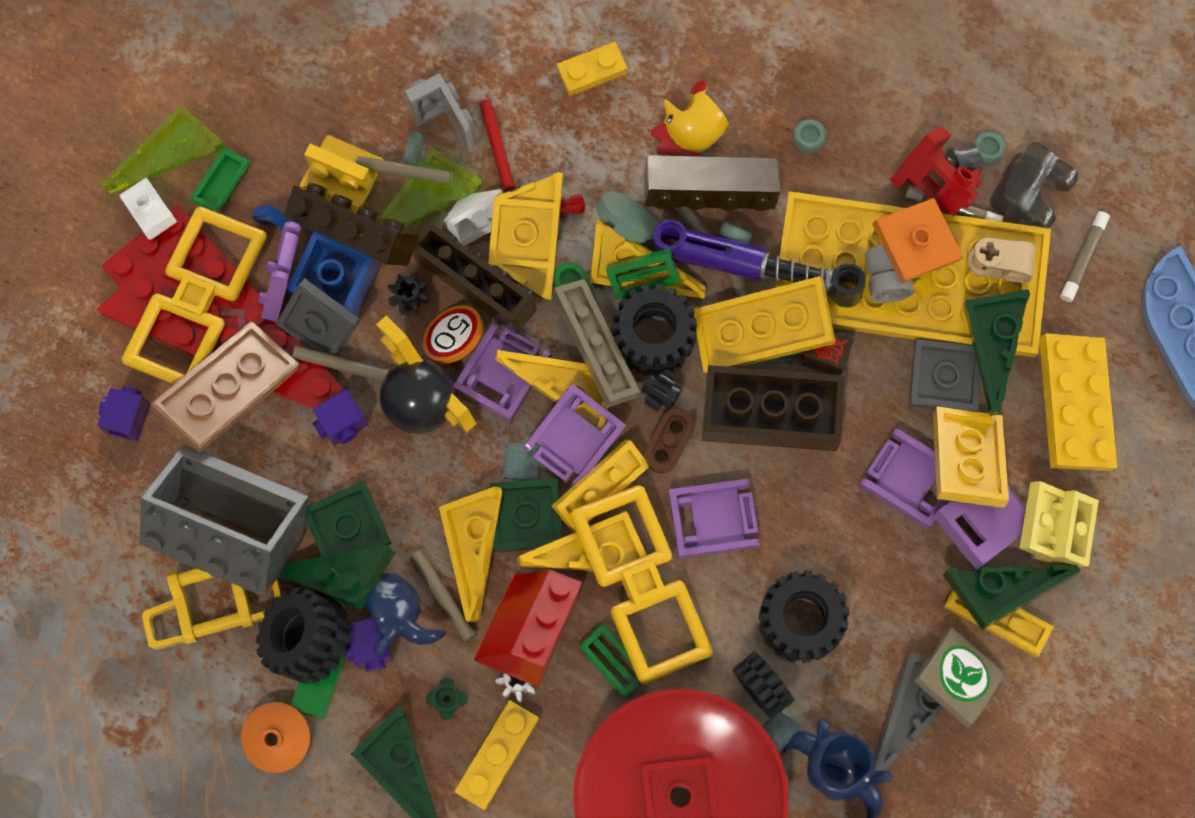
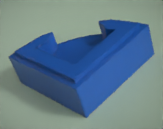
M271 205L256 207L251 216L254 220L264 225L270 221L278 226L280 231H283L285 222L297 223L284 217V213Z

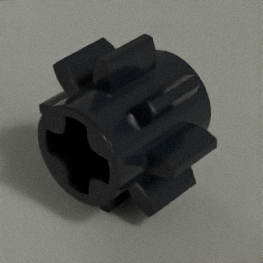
M412 273L410 277H402V275L398 274V281L395 285L389 284L387 286L389 292L394 294V296L388 299L390 306L399 304L401 315H404L406 311H414L415 314H419L418 307L421 303L428 304L429 302L427 296L421 294L428 289L426 282L417 284L415 273ZM409 290L413 296L407 298L404 295L405 291Z
M665 368L662 374L654 370L641 388V392L647 395L644 399V404L657 412L661 406L671 409L683 388L677 385L679 376Z

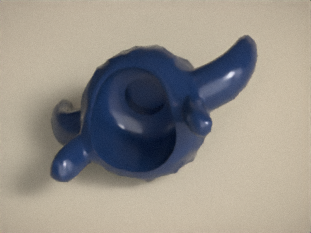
M383 573L365 603V607L370 612L381 637L374 646L376 655H382L398 636H402L407 641L417 645H429L442 639L446 635L445 630L424 629L416 623L421 613L420 597L410 583L396 573Z
M822 718L817 723V735L808 731H797L788 734L782 740L779 748L780 751L796 749L807 755V778L809 784L814 789L821 792L824 797L831 801L849 800L857 797L866 806V818H878L882 812L883 798L876 784L892 781V774L888 770H875L876 762L874 756L870 751L869 745L856 734L839 730L830 733L828 720Z

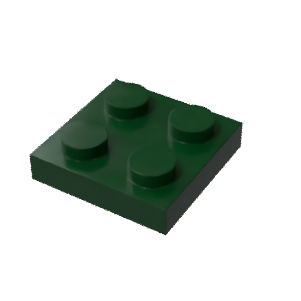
M558 478L489 483L490 488L495 486L502 489L493 543L494 553L535 550L561 539L560 516L551 506L559 499Z
M365 481L307 506L305 518L321 556L380 545H392Z

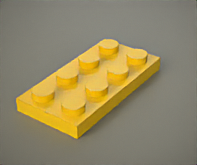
M820 276L694 309L703 373L706 375L708 365L743 367L836 344L824 281Z
M1047 333L1040 336L1039 343L1050 468L1097 471L1117 469L1105 338Z

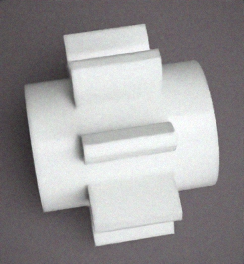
M505 673L504 678L496 679V684H505L507 686L503 692L504 698L513 693L516 694L518 701L522 702V694L527 691L535 695V691L530 683L526 682L523 686L516 684L514 687H511L512 680L510 675Z

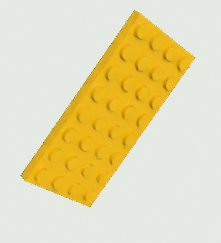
M789 191L779 259L790 261L793 258L795 263L805 265L808 262L809 266L815 268L823 266L824 270L826 268L835 269V267L838 268L843 264H854L859 266L866 276L863 298L854 307H840L826 294L833 328L911 340L921 339L973 345L963 306L965 300L1029 289L1030 296L1026 304L1015 355L1036 358L1039 352L1051 229L958 215L952 216L951 214L942 213L963 258L957 263L913 279L914 294L911 297L900 301L881 303L871 300L868 280L873 275L868 274L865 260V252L867 250L882 245L872 224L876 219L905 208ZM991 237L1009 241L1030 242L1035 245L1033 278L1031 281L1019 283L1000 278L975 275L967 266L968 255L979 240ZM776 280L775 288L791 284V282L785 280L778 282ZM845 282L840 284L845 289L855 288L852 283Z

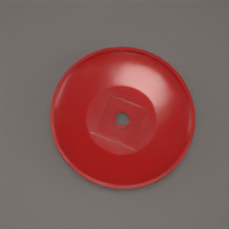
M667 689L655 691L629 701L618 708L604 720L589 739L581 755L574 780L573 807L575 818H787L789 793L786 772L777 748L767 732L749 713L738 705L720 696L699 690ZM676 786H684L690 792V799L684 806H676L670 801V792Z

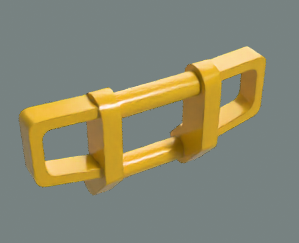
M197 568L179 573L177 570L167 573L166 578L173 600L145 610L142 614L148 645L154 650L182 643L186 645L197 642L199 637L241 625L243 628L254 626V623L262 621L264 618V611L252 614L247 590L245 591L240 586L231 583L238 612L194 625L188 595L184 586L214 578L209 573ZM277 579L272 587L274 596L281 598L282 591ZM176 608L182 635L157 641L153 618Z

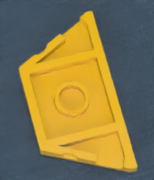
M561 172L552 174L553 176L535 183L532 182L524 185L515 191L494 197L488 263L492 266L497 265L509 277L525 285L546 300H552L564 175Z

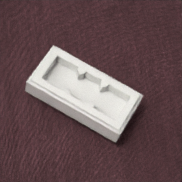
M147 178L119 195L149 240L177 222Z

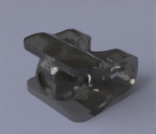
M1032 142L1023 153H1018L1012 158L990 197V204L997 211L1020 221L1024 225L1051 229L1056 220L1054 210L1043 202L1040 191L1041 186L1046 185L1057 191H1068L1075 186L1079 176L1073 167L1060 160L1047 147L1038 142Z

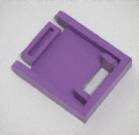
M290 221L284 223L275 263L268 261L266 272L272 274L267 294L260 292L258 303L264 305L261 316L263 319L278 321L301 226L297 223Z
M493 322L456 380L454 387L455 392L512 423L533 387L495 361L496 351L501 350L537 356L540 346L519 334H514L508 328L504 329L498 340L495 337L501 325ZM545 350L541 357L551 358L552 353ZM481 383L501 394L503 397L500 404L498 405L475 392L474 389L477 384Z
M571 384L522 449L528 452L536 442L541 446L533 457L564 481L575 471L578 475L571 483L573 487L594 468L626 425L574 384ZM581 400L607 419L600 430L573 411Z
M894 429L891 437L901 443V445L899 446L888 439L866 473L869 478L877 483L875 484L863 478L859 486L928 530L935 521L933 515L947 502V500L939 499L933 508L927 502L922 501L936 480L935 451L903 431Z
M749 479L669 489L668 494L678 559L760 547L759 539L745 540L744 537L758 533L752 492L737 494V490L750 488ZM691 507L695 536L683 538L679 508Z
M1009 487V501L1005 508L950 501L933 515L934 519L976 570L1022 536L1023 517L1025 516L1026 508ZM961 515L983 541L978 547L975 546L957 524L956 520Z

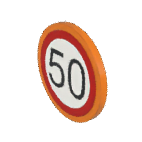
M464 305L451 307L443 311L433 319L425 331L423 337L425 354L432 361L440 364H448L462 359L475 348L482 336V317L474 308Z

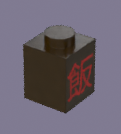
M834 332L836 344L800 352L805 355L802 365L825 374L841 375L854 339Z

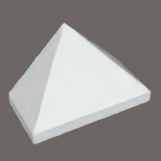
M501 189L464 194L460 197L443 220L447 229L457 237L459 243L466 246L491 232L494 197L504 194Z

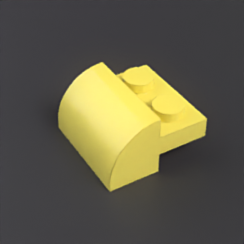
M1041 481L1030 482L1019 549L1034 554V559L1039 561L1089 567L1099 500L1075 490L1063 491Z

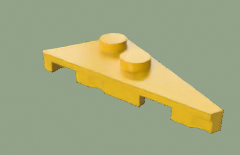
M597 220L590 283L611 286L606 272L608 264L653 252L639 243L618 235L613 230V226ZM665 261L659 262V263H656V264H652V265H648V266H644V267H640V268H637V269H633V270H629V271L617 273L616 275L622 274V273H626V272H630V271H634V270H638V269L645 268V267H649V266H653V265H657V264H660V263H664ZM677 267L676 270L679 272L680 282L663 287V290L667 292L670 287L676 289V295L683 294L688 297L705 298L706 285ZM664 271L657 274L649 275L645 278L634 279L619 284L621 287L636 282L669 274V272Z
M496 351L495 361L555 403L558 402L569 386L574 384L608 411L586 364L508 351ZM582 400L573 410L598 430L606 422L602 415Z
M494 486L439 507L466 622H475L480 620L502 497V489L500 487Z
M627 511L589 526L607 570L646 556V552ZM577 532L517 558L519 565L522 567L593 571Z

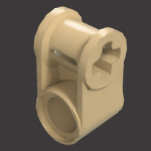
M991 237L979 240L968 255L967 266L972 273L978 276L1000 278L1019 283L1028 282L1033 278L1035 245L1026 241H1009Z

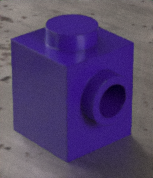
M123 386L122 390L110 388L107 397H103L99 406L100 419L97 426L106 434L138 442L150 403L142 396V392L135 388Z
M348 389L312 410L317 417V420L312 422L322 440L329 437L333 445L339 442L346 444L358 436L359 430L369 425Z
M373 618L351 623V629L348 631V635L351 636L350 644H347L345 648L349 663L354 662L355 666L359 669L365 668L366 673L385 669V663L393 661L390 645L382 655H376L374 652V646L381 637Z

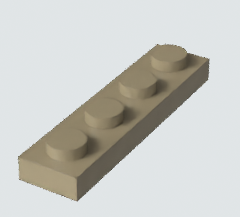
M585 279L554 288L552 295L606 407L608 408L637 398L640 393L638 386Z

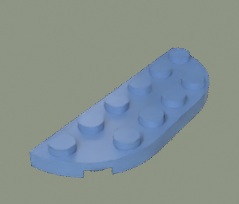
M1179 246L1165 255L1150 273L1143 291L1142 310L1146 326L1185 398L1195 408V270L1182 247Z

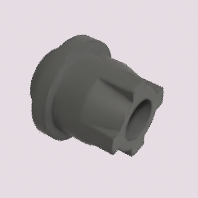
M970 146L957 149L953 147L946 151L945 159L956 169L958 167H965L972 172L978 168L981 170L983 167L980 157L981 152L978 148Z

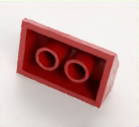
M552 570L515 574L474 657V661L539 687L576 607L582 582Z

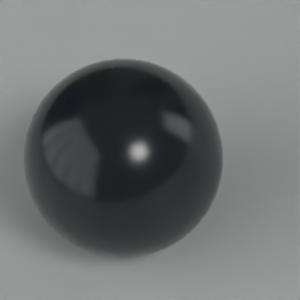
M422 359L423 361L411 365L406 362L395 365L386 374L381 384L380 404L384 415L392 425L407 433L423 434L442 426L447 421L445 414L448 412V408L446 406L450 400L451 393L456 397L455 387L449 374L440 365L427 359Z

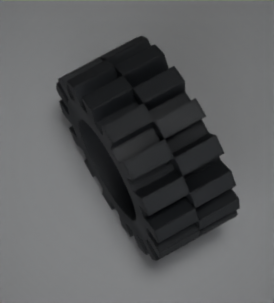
M753 651L732 669L746 692L750 694L751 698L771 719L794 702V698L787 689V686L757 652Z

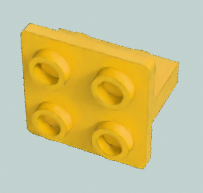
M327 135L321 147L309 144L304 154L309 169L300 186L307 187L308 182L315 183L327 188L326 193L330 195L338 194L353 200L352 205L362 206L379 173L369 171L368 168L357 164L356 159L358 156L383 160V158Z

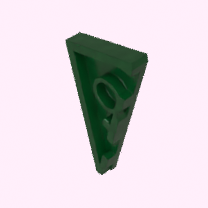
M1029 289L965 300L963 304L990 416L999 414L1001 404L1004 401L1005 388L1009 372L1012 369L1018 345L1017 340L1022 329V320L1030 296Z
M380 545L287 563L277 579L362 610L395 552L387 545Z
M1052 564L1050 568H1032L1031 565L1003 566L1002 568L984 566L979 567L978 570L958 571L957 567L947 569L943 576L981 630H984L1075 577L1081 570L1077 565L1069 566L1067 564Z
M399 706L351 755L411 818H438L406 712Z

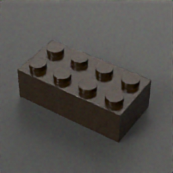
M708 365L702 441L837 452L842 437L845 376Z

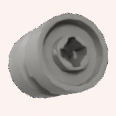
M883 245L873 247L865 252L867 272L873 275L868 280L872 301L881 303L895 302L907 299L914 294L913 280L901 284Z

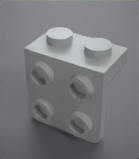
M439 73L427 80L420 79L414 82L409 89L405 90L411 117L417 127L446 113L468 153L475 150L473 140L477 139L472 128L475 126L466 108L461 110L457 102L459 96L451 82L445 83Z

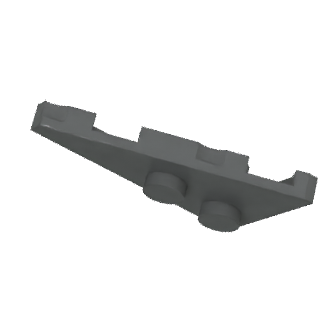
M908 653L905 656L874 756L876 771L884 770L899 757L898 754L930 725L937 713L945 709L914 682L926 659L912 653Z

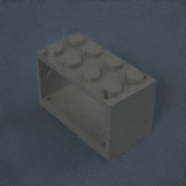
M183 444L141 498L139 544L150 548L154 552L174 558L184 565H190L207 572L215 578L240 586L245 591L249 590L265 597L303 540L308 496L206 453H198L194 448ZM179 502H183L270 539V541L266 545L176 506Z

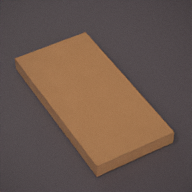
M251 321L151 403V409L198 453H201L299 370V363Z

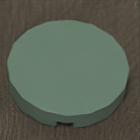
M605 192L596 204L597 213L603 222L607 223L610 220L615 225L613 230L618 235L636 243H646L647 240L650 241L653 238L657 223L654 217L642 205L617 192Z

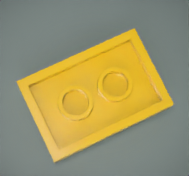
M937 406L933 413L937 499L1005 508L1009 501L1003 416H990L989 413Z

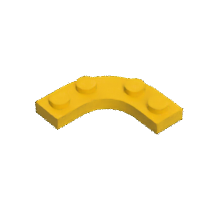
M385 316L376 324L383 334V337L379 340L391 353L390 357L396 365L404 362L411 365L423 361L407 335L388 316ZM451 393L450 400L446 406L448 412L445 414V417L452 427L459 424L467 433L477 423L469 410Z

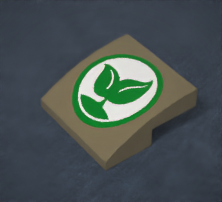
M951 627L943 633L934 653L923 662L914 682L965 727L969 728L989 702L1004 672Z

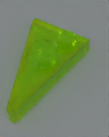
M181 105L100 184L111 194L137 184L145 178L150 179L223 151L226 145Z
M431 148L418 166L452 171L453 179L451 184L409 178L380 217L398 220L405 224L404 228L406 229L480 190L484 186L483 180Z

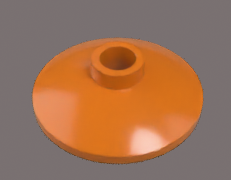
M270 702L257 707L249 714L242 727L241 744L246 757L255 767L266 772L281 773L294 768L304 759L310 747L311 733L306 718L297 708L287 703ZM270 732L275 733L278 737L276 745L269 744L267 740Z

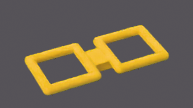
M197 207L165 270L169 277L181 281L173 299L159 293L151 297L122 356L123 364L171 384H175L185 376V374L138 356L161 309L209 327L187 373L212 353L225 325L222 318L207 313L215 295L229 301L238 299L267 239L265 231L207 208ZM204 222L251 240L229 286L182 268Z
M637 485L574 509L571 512V519L598 584L606 587L622 581L629 600L612 607L611 616L639 682L648 684L711 657L713 649L685 583L677 580L663 585L656 566L670 561L672 552L644 487ZM635 501L656 552L607 570L587 519ZM675 596L697 648L648 668L627 616Z

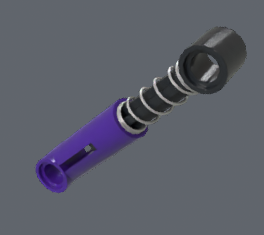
M675 220L662 221L654 230V251L657 252L671 248L672 259L675 260V263L679 261L757 281H760L761 277L764 279L769 276L776 278L778 282L785 280L792 284L820 276L824 281L826 294L832 298L836 305L843 308L854 307L863 298L866 276L864 271L854 264H843L838 268H826V270H824L823 266L815 268L809 266L808 262L805 265L795 263L793 258L787 261L779 259L778 255L771 257L767 253V248L686 229L680 222ZM667 239H674L678 241L673 245H667L663 243ZM845 282L852 283L855 288L845 289L840 284Z

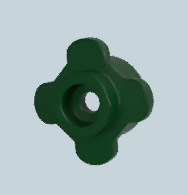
M443 678L440 681V685L426 696L428 706L435 707L440 712V717L443 720H451L454 717V712L460 706L466 705L468 701L467 694L463 691L460 692L454 686V681L450 678ZM445 696L450 697L449 702H444Z

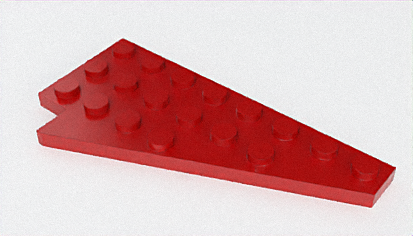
M178 204L169 210L177 221L175 224L151 240L142 231L100 265L120 288V290L97 307V310L104 317L136 330L154 294L159 293L173 299L181 281L169 277L165 270L191 219ZM200 229L182 268L229 286L237 269ZM247 281L237 300L229 301L215 295L207 313L222 318L225 323L212 353L251 321L291 357L295 345L306 346L276 324L277 322L261 318L264 305L258 303L259 294ZM161 309L148 336L195 357L209 327ZM295 359L299 363V370L272 393L309 410H313L343 392L344 389L324 366Z

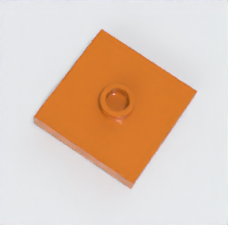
M934 198L876 219L872 224L901 284L957 263L963 258Z

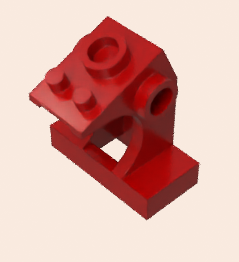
M942 126L925 135L890 180L898 188L913 182L929 199H935L941 212H947L955 216L962 207L967 209L975 200L978 194L975 191V187L979 188L982 184V181L978 179L981 170L978 168L971 172L965 167H958L956 169L945 159L942 146L951 137V134ZM932 170L946 182L943 187L939 186L930 177L929 174Z

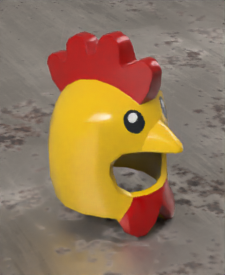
M702 80L693 85L690 91V103L684 111L677 109L667 99L664 100L665 121L651 130L652 137L660 140L656 147L657 154L660 156L671 153V156L700 157V153L711 147L726 131L729 122L719 107L706 94L707 82Z

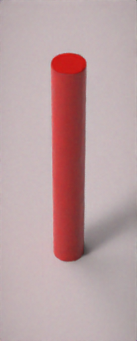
M482 100L479 102V107L504 192L514 190L516 186L491 100Z

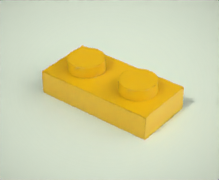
M616 41L556 64L557 71L568 96L628 74V68Z

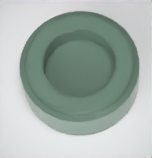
M812 119L801 121L795 127L793 134L795 147L807 154L818 152L823 147L826 139L824 126Z
M992 131L980 133L972 144L973 148L980 150L981 164L985 166L997 164L1002 159L1006 150L1004 139Z
M728 221L722 223L718 232L730 240L749 244L753 237L752 232Z

